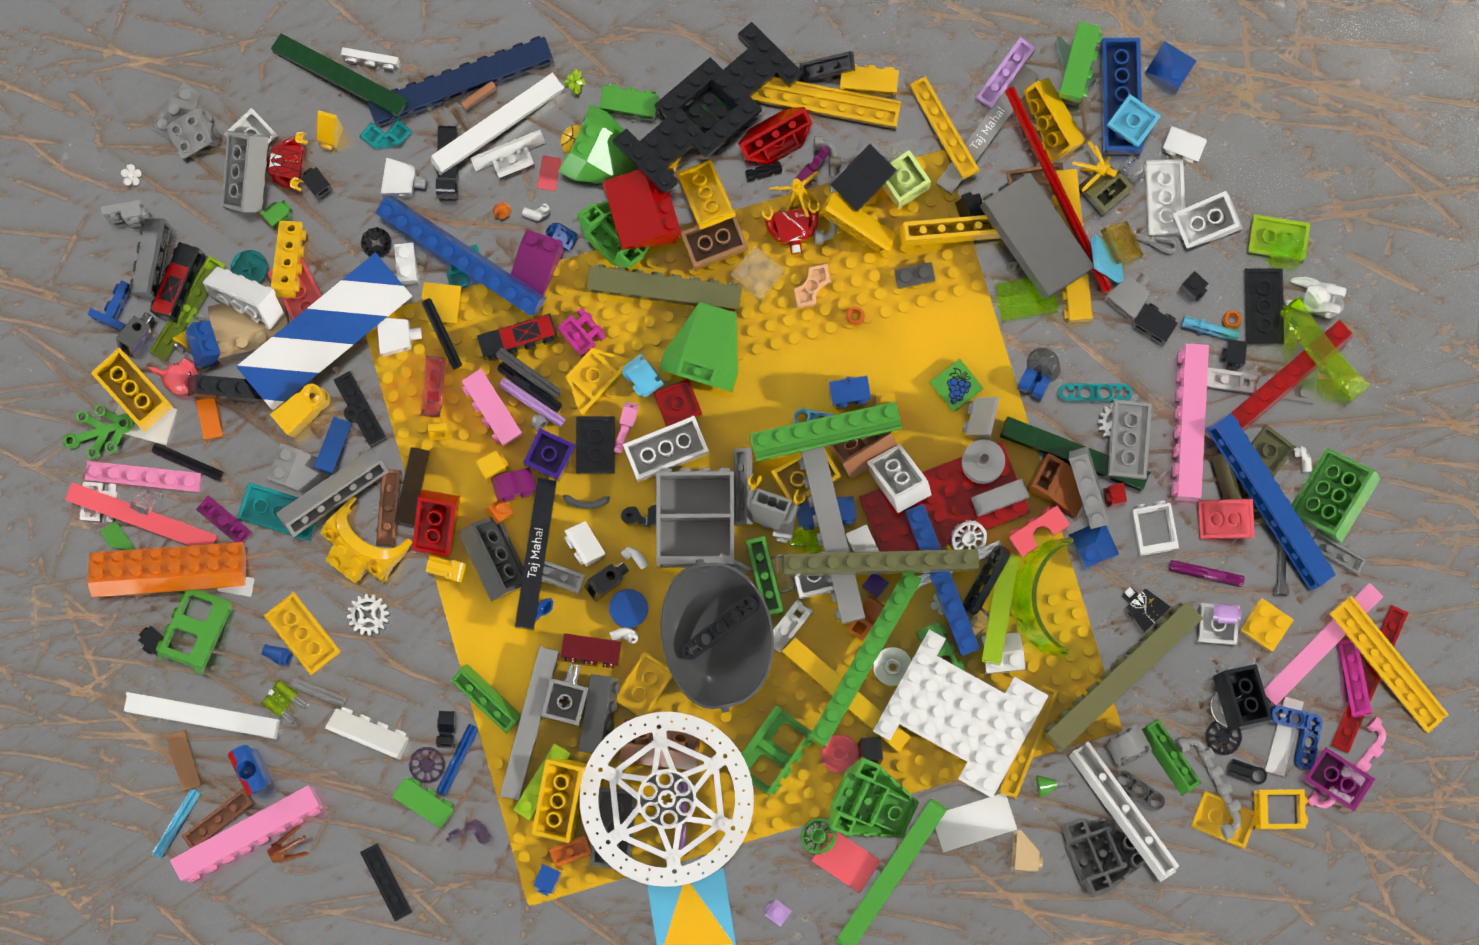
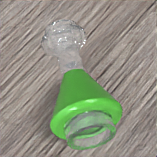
M1071 774L1068 775V778L1059 780L1037 775L1036 779L1032 780L1034 795H1039L1040 798L1058 787L1070 786L1071 789L1076 787L1075 775Z

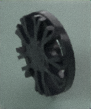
M1215 720L1206 730L1205 739L1208 747H1211L1213 752L1219 755H1229L1235 752L1242 741L1241 730H1236L1238 737H1233L1232 733L1235 731L1229 732L1228 727L1225 729L1220 723L1218 724L1221 730H1218L1216 726L1218 722ZM1211 728L1216 730L1217 733L1215 735L1209 733ZM1216 737V740L1209 741V738ZM1231 739L1238 741V743L1232 742ZM1215 742L1219 743L1217 750L1212 746ZM1228 743H1230V744L1234 747V748H1233L1232 750H1230V751L1228 750V747H1227V744H1228ZM1222 745H1225L1224 752L1221 751Z

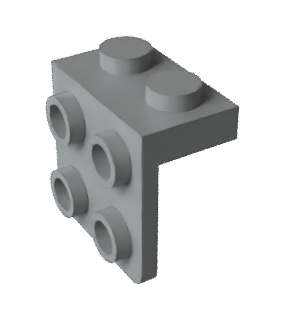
M195 108L167 125V131L181 158H187L208 145L216 147L221 144L220 133L211 122L212 117L208 111Z

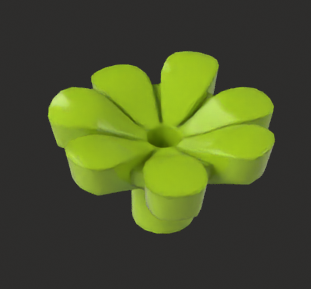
M577 69L572 70L567 79H564V85L569 86L573 94L581 93V85H585V79H580L582 73Z

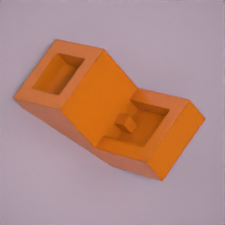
M869 595L863 604L865 619L852 622L847 632L863 641L885 605Z

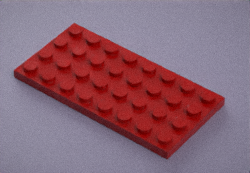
M1002 441L996 444L1004 452L1005 466L1001 475L991 483L979 484L971 481L962 469V457L923 471L922 474L928 480L932 495L899 513L880 488L859 496L880 552L919 551L904 512L922 504L925 506L940 547L952 544V531H954L957 524L960 525L966 522V520H975L985 530L1029 514L1030 510L1026 500H1022L978 517L971 501L972 497L1017 480Z

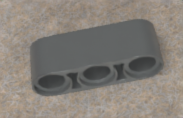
M1120 771L1114 776L1118 781V777L1121 774L1126 775L1128 783L1126 785L1120 784L1129 796L1150 810L1157 811L1164 807V796L1130 772ZM1137 785L1144 788L1142 796H1138L1134 792ZM1153 796L1160 799L1158 807L1151 805V798Z

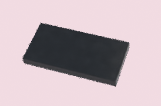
M1245 268L1244 307L1245 341L1247 345H1284L1283 268Z

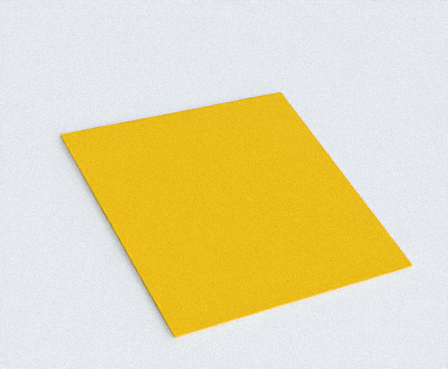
M944 150L915 157L931 180L930 188L900 209H897L881 187L862 207L863 212L875 215L878 218L877 221L881 224L886 223L894 228L893 232L897 235L889 252L879 254L837 226V232L830 240L823 241L822 245L814 244L813 235L808 238V242L801 243V254L791 255L790 245L782 246L781 242L775 241L767 232L765 218L761 213V208H763L765 214L769 213V206H771L773 213L787 211L792 197L791 193L734 210L748 246V251L694 271L680 234L675 244L650 246L643 259L631 268L623 267L625 271L631 272L633 269L643 270L646 274L660 272L663 273V276L668 277L671 274L681 275L683 279L698 277L701 279L700 281L708 282L709 279L720 281L719 284L735 282L738 283V286H742L739 312H735L737 313L738 375L733 391L730 392L689 379L703 415L695 418L709 454L673 468V472H680L681 468H690L691 471H699L700 468H710L711 471H718L719 468H730V471H734V449L752 448L749 434L794 424V414L799 409L837 415L875 406L876 392L895 393V402L903 429L891 433L897 445L901 444L919 470L923 472L962 457L966 448L971 443L977 441L965 438L966 432H963L964 423L969 421L970 414L967 413L970 402L973 403L975 398L999 397L989 440L995 443L1002 441L1017 480L1023 479L1027 488L1040 463L1038 452L1000 438L1007 416L1027 424L1029 422L1019 390L1017 389L1018 386L973 241L901 247L898 228L903 222L960 217L955 202L960 200L957 188L950 195L936 185V182L950 165ZM829 183L805 189L819 200L820 208L830 194ZM803 194L806 207L808 208V202L811 199ZM799 196L795 197L791 211L803 209ZM811 200V206H817V204ZM818 213V226L816 229H823V233H827L830 229L829 220ZM694 221L680 225L681 232L698 224ZM598 250L559 261L544 295L547 299L536 315H528L481 283L463 288L461 290L457 325L443 323L462 363V366L457 369H452L431 322L419 321L421 301L401 306L387 317L408 320L410 329L421 328L422 339L411 340L412 349L382 357L379 349L378 326L366 334L404 471L406 472L411 447L429 450L430 456L422 490L460 496L459 512L450 557L428 554L429 558L433 556L467 564L462 583L453 582L445 579V577L434 574L460 668L468 664L520 714L523 711L540 646L558 651L559 653L553 679L565 680L569 664H574L573 673L575 666L578 665L581 666L577 684L589 688L591 674L620 679L619 683L621 686L644 651L668 666L661 638L662 607L672 580L685 569L657 568L656 526L649 529L639 526L638 522L635 525L629 526L621 519V513L627 507H637L641 516L646 517L648 515V508L656 505V476L638 483L624 448L622 453L615 452V474H576L575 448L560 481H557L545 561L584 574L586 577L579 594L542 581L539 602L543 599L551 598L553 600V608L550 613L541 616L535 622L534 631L515 628L520 590L491 602L458 532L470 524L490 518L491 516L485 509L497 501L492 482L488 483L476 461L497 451L498 454L502 453L509 465L506 467L508 472L528 468L524 466L523 462L538 433L532 427L531 419L537 414L540 415L499 387V383L503 378L510 382L512 381L497 370V367L502 362L500 359L491 362L484 360L477 335L549 313L551 314L558 337L554 339L555 342L547 345L540 343L531 350L520 349L513 356L561 389V394L556 400L562 404V408L557 413L565 418V422L561 427H558L547 420L548 423L543 430L575 444V447L576 416H615L616 446L622 427L619 425L626 401L638 404L639 408L633 428L629 429L625 443L666 427L654 394L651 393L646 398L638 396L632 387L635 384L633 381L629 382L622 372L583 415L579 413L565 376L582 357L562 335L557 326L571 315L576 321L581 318L577 314L580 308H583L586 313L589 312L591 314V319L597 326H601L602 332L606 336L603 341H600L597 337L592 339L596 344L594 349L631 360L642 353L645 356V360L649 361L660 376V380L664 383L657 390L688 379L660 370L659 367L664 351L696 306L588 292L587 284L590 266L602 264L606 265V268L614 269L615 267ZM932 262L935 282L902 289L897 288L895 269ZM828 264L831 283L819 290L816 296V305L797 309L794 289L805 283L809 275V267ZM854 306L860 307L865 313L863 323L858 326H853L846 320V312ZM854 313L852 318L856 320L859 318V315ZM586 323L581 326L587 334L591 331ZM961 359L984 389L955 412H952L932 387L930 381ZM480 369L486 375L523 436L505 447L502 444L497 445L492 437L495 434L492 428H486L481 420L485 417L481 411L479 413L476 412L471 404L474 402L471 395L467 397L461 388L464 386L462 380ZM846 377H868L871 399L867 400V404L855 406V403H849L847 408L841 409L831 406L829 382L843 380ZM805 414L797 416V421L800 423L808 419ZM433 417H441L442 423H447L449 439L430 440L428 424H434ZM824 447L841 475L840 480L833 483L836 498L854 497L856 521H853L852 525L843 526L845 534L867 525L878 548L859 496L877 490L879 486L871 477L869 469L859 476L850 479L829 447ZM752 449L753 480L757 482L758 477H762V481L756 487V490L759 488L784 497L772 477L771 471L800 456L801 453L756 462ZM531 469L535 486H537L538 478L554 480ZM536 490L532 492L530 497L521 499V496L514 497L515 500L507 502V505L514 513L502 521L523 567ZM1028 492L1030 497L1025 500L1030 513L986 530L987 540L984 546L1000 541L1002 546L1010 550V554L1018 555L1008 540L1011 536L1010 532L1017 527L1022 529L1027 526L1026 521L1032 517L1039 518L1042 516V511L1051 504ZM564 494L570 495L572 498L584 502L596 501L604 496H609L610 501L599 508L580 509L566 503L562 496ZM797 515L795 517L792 541L788 540L787 543L776 542V538H773L774 529L766 530L761 524L754 521L752 525L734 526V559L752 568L746 541L765 536L783 607L782 614L771 616L773 630L796 600L799 599L794 576L782 577V556L784 554L824 552L823 545H819L817 540V534H820L818 526H814L815 529L803 531V528L798 526ZM585 521L606 554L604 558L587 568L585 564L580 565L574 555L577 551L575 548L570 549L564 538L567 536L565 530ZM1039 528L1033 533V538L1038 547L1022 558L1019 556L1006 632V634L1020 632L1025 660L1024 671L985 675L984 662H982L981 636H986L994 587L977 614L971 615L966 612L980 649L960 656L945 616L939 615L938 609H931V603L936 602L933 600V596L936 593L932 583H928L916 589L882 650L890 647L902 649L909 655L912 661L921 645L916 632L935 622H938L939 625L943 624L948 634L945 637L948 643L952 642L956 650L954 653L956 660H961L965 668L963 671L1003 693L1007 691L1014 677L1036 689H1039L1040 684L1058 690L1059 692L1045 725L1046 727L1054 720L1057 722L1059 720L1057 716L1068 707L1071 709L1073 707L1071 703L1082 694L1086 695L1087 692L1085 690L1092 683L1100 682L1101 679L1099 677L1105 670L1063 533L1061 531L1052 537L1048 530ZM977 540L976 544L980 545L982 541ZM952 544L941 547V550H955ZM626 547H632L640 551L648 565L640 569L632 557L625 560L621 555V551L625 550ZM988 557L979 560V569L977 571L951 573L962 604ZM623 562L629 572L622 576L621 584L595 602L584 588L587 580L611 563L616 567ZM994 567L989 571V575L992 574ZM752 570L751 573L745 575L757 587L754 573ZM903 573L878 574L889 583L878 598H875L862 587L871 574L855 575L863 606L869 595L885 605ZM912 573V574H914V575H916V576H920V575L925 574V573ZM984 584L980 587L979 592L983 590ZM625 589H633L645 597L648 604L647 616L642 624L630 628L637 632L638 641L631 644L623 638L616 640L622 642L619 666H614V669L602 667L603 664L595 663V666L584 665V661L576 660V663L565 662V658H561L564 633L612 640L610 632L622 628L613 621L609 611L611 599L616 593ZM830 593L801 599L802 605L806 608L809 607L813 612L788 644L794 637L797 638L843 678L865 639L861 641L847 632L851 623L841 624V620L837 621L835 609H838L836 601L832 602ZM796 611L794 613V615L798 618L802 616V614L799 611ZM774 649L771 668L762 687L746 702L731 706L729 708L730 712L722 713L721 709H706L698 706L683 694L675 680L672 679L649 714L677 712L703 719L721 730L742 754L776 705L813 731L832 696L784 654ZM941 657L945 661L951 663V659L949 657ZM890 664L889 669L891 671L896 670V665ZM872 666L858 692L883 713L898 686H888L880 682L875 676ZM565 698V700L560 701V703L563 705V708H565L566 705H570L568 698ZM470 700L528 905H536L627 878L614 868L590 866L591 855L555 868L549 849L566 842L533 835L532 828L535 815L531 821L513 810L518 800L500 797L520 720L506 734ZM617 703V711L614 713L613 719L614 729L622 725L625 719L631 720L638 716ZM1115 703L1068 747L1121 732L1122 726ZM586 704L580 727L542 717L522 794L554 743L572 754L570 760L588 763L592 754L579 751ZM848 710L832 735L849 736L856 742L857 746L861 738L879 737ZM783 723L772 738V741L789 754H794L805 737L787 723ZM900 724L898 726L911 738L903 746L899 754L881 739L883 760L880 766L910 794L958 780L967 763ZM1042 735L1033 758L1056 751ZM700 739L699 753L710 758L716 755V751ZM813 742L809 747L804 746L801 751L803 756L798 763H792L790 766L792 769L791 773L786 779L782 777L778 783L781 787L775 795L771 793L768 796L753 785V814L742 844L804 826L815 818L827 819L830 817V804L844 773L830 771L823 764L821 759L822 747ZM620 749L608 763V766L614 769L623 763L619 762ZM760 755L750 769V773L767 786H771L782 771V767L765 755ZM698 759L697 766L703 765L704 761ZM632 763L622 773L648 777L652 773V766ZM724 765L719 769L724 817L732 819L735 807V790L731 774L727 766ZM658 766V770H666V769H669V768H667V767H659V766ZM600 767L598 771L602 772L603 768ZM675 768L676 771L680 773L687 771L685 769ZM707 769L688 776V779L693 785H696ZM668 774L660 775L659 782L662 785H668L670 783V776ZM711 774L697 791L696 798L717 814L714 775ZM601 779L599 788L610 789L609 781ZM621 779L633 790L639 791L642 784L641 781ZM616 784V789L624 790L621 786ZM647 785L644 787L643 793L646 797L654 795L655 790L652 786ZM669 793L661 797L662 803L665 805L673 800L670 798L671 795ZM687 802V812H688V811L690 810V804ZM648 805L645 809V813L648 816H654L657 812L654 805ZM698 806L695 807L692 817L712 819ZM580 811L574 839L586 836L592 851V843L585 831ZM640 812L635 817L634 826L646 822ZM666 813L663 817V821L666 824H672L675 820L672 813ZM686 822L685 846L710 829L711 825ZM652 825L634 832V839L666 852L656 826ZM731 826L732 831L735 830V826ZM676 828L665 829L664 831L673 849ZM718 829L680 858V862L708 854L720 843L725 836V832ZM632 844V859L654 867L667 866V859ZM542 864L562 872L554 894L549 893L548 896L537 892V887L533 886Z

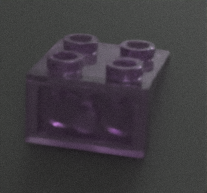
M476 819L466 823V828L463 830L457 828L448 833L449 837L446 838L447 843H452L476 830L474 835L479 843L489 845L494 842L484 822L481 820L477 821Z

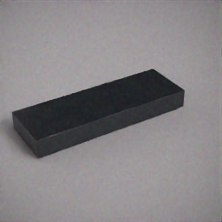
M852 51L799 63L800 70L803 72L801 81L804 83L855 71L854 54Z

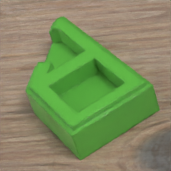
M114 521L100 531L111 548L122 550L135 549L117 521Z

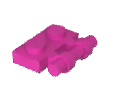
M580 308L577 314L581 318L576 321L571 315L557 328L582 357L590 348L596 346L592 340L594 337L603 341L606 336L602 332L601 326H597L591 319V314L589 312L586 313L583 308ZM585 323L591 329L588 334L581 327Z

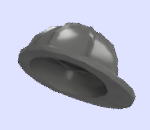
M1037 348L1029 354L1027 367L1037 371V375L1044 374L1052 378L1050 383L1059 377V359L1051 349Z

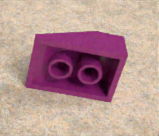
M526 229L517 251L511 275L544 296L564 251L562 241Z
M1327 747L1324 748L1304 779V783L1352 811L1356 810L1375 781V778Z

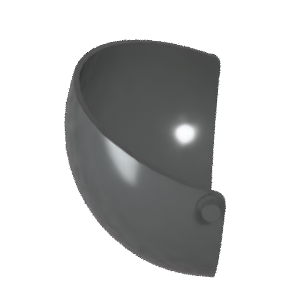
M698 559L695 565L687 567L678 573L666 592L661 613V638L667 665L680 690L693 703L706 709H721L722 713L730 712L729 708L731 706L746 702L758 692L770 671L774 653V632L768 607L753 582L742 572L729 565L706 563L703 559ZM745 596H755L758 599V610L702 655L692 660L683 657L681 653L683 645ZM747 601L748 604L741 609L744 611L747 608H753L751 606L753 601ZM737 611L731 612V620L735 622L739 620V613ZM718 622L716 624V631L723 633L725 626L723 623ZM702 635L701 641L703 644L707 645L710 643L709 635ZM699 646L688 647L689 651L687 653L694 655L693 651Z

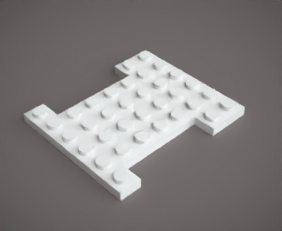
M929 630L873 732L890 741L900 724L966 761L967 763L958 780L993 798L1048 695L1016 677L1013 678L1005 693L999 691L938 657L937 655L946 638Z

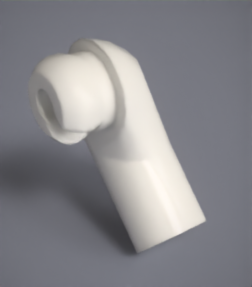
M1303 446L1301 448L1296 447L1294 449V456L1296 458L1301 457L1302 473L1312 472L1311 457L1307 449Z
M622 627L610 632L613 641L621 638L631 644L638 641L637 632L630 628Z

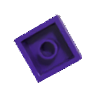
M540 428L523 463L524 466L559 482L576 447L575 444Z

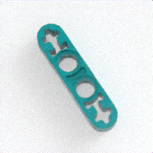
M1066 383L1058 388L1057 396L1064 402H1113L1114 399L1128 401L1133 392L1127 384ZM1074 387H1077V398H1074L1075 394H1069L1067 398L1064 397V394H1061L1064 388H1068V391H1074ZM1082 388L1090 390L1091 394L1088 398H1083L1080 395ZM1107 388L1110 392L1109 397H1100L1099 390ZM1112 388H1116L1115 392H1120L1124 388L1125 392L1129 394L1125 398H1122L1121 394H1115V398H1112Z

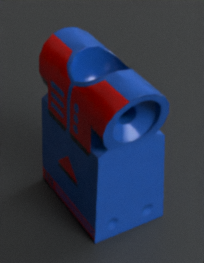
M243 745L228 753V758L246 795L251 796L274 784L258 749Z

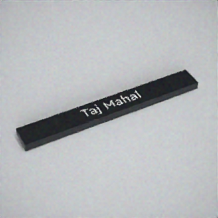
M537 479L515 628L534 631L557 485L556 480Z

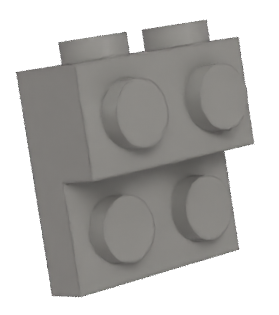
M139 200L101 207L102 215L111 223H120L124 220L128 226L140 227L142 223H145V219H150L148 209Z

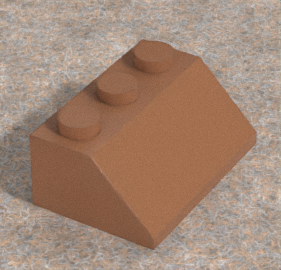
M889 432L828 447L850 479H853L869 469L867 461L897 446V443L892 433Z

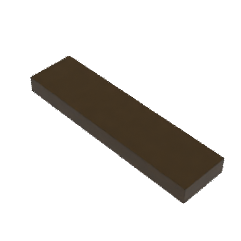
M414 447L410 449L394 521L396 523L414 526L417 500L422 492L430 456L429 450Z

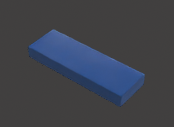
M333 417L315 462V470L332 475L350 430L351 422Z

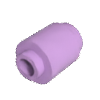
M1232 604L1214 605L1213 620L1218 621V623L1237 624V621H1241L1242 609H1238V605Z

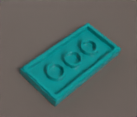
M248 482L237 519L292 536L276 513L299 497ZM317 521L295 537L311 541Z

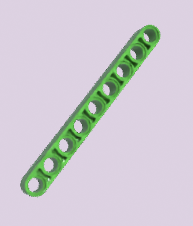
M931 798L836 939V943L839 945H857L948 810L947 807Z

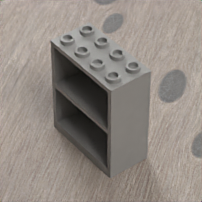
M662 468L660 472H656L657 568H687L695 565L698 559H703L706 563H723L734 567V471H730V468H719L718 471H711L710 468H700L699 471L681 468L680 472H673L670 468Z

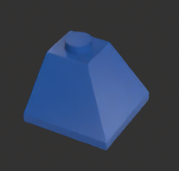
M1164 41L1145 74L1177 93L1197 60Z
M1106 525L1094 529L1087 526L1068 535L1084 570L1119 555Z

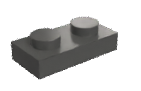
M932 262L894 270L898 289L936 281Z

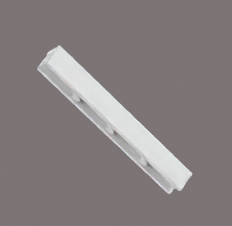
M552 72L434 153L430 161L439 172L438 174L442 175L560 94L564 86L561 85Z
M126 692L127 697L124 711L127 713L271 739L277 738L279 723H281V720Z
M1089 741L1077 750L1075 749L1069 755V758L1157 879L1162 882L1174 874L1179 867L1178 863Z

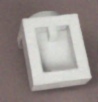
M795 519L791 523L781 525L778 530L774 529L773 538H776V542L787 543L788 540L792 541Z

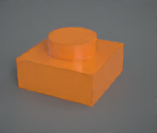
M503 500L496 501L485 509L496 524H499L514 513Z

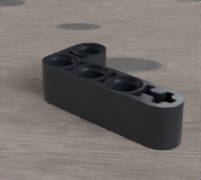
M438 126L437 151L458 138L457 126ZM458 164L442 175H439L437 171L436 195L438 199L457 198Z

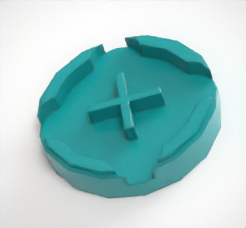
M245 250L239 252L233 258L230 269L232 273L242 275L251 281H257L261 285L267 278L269 265L266 258L260 252Z

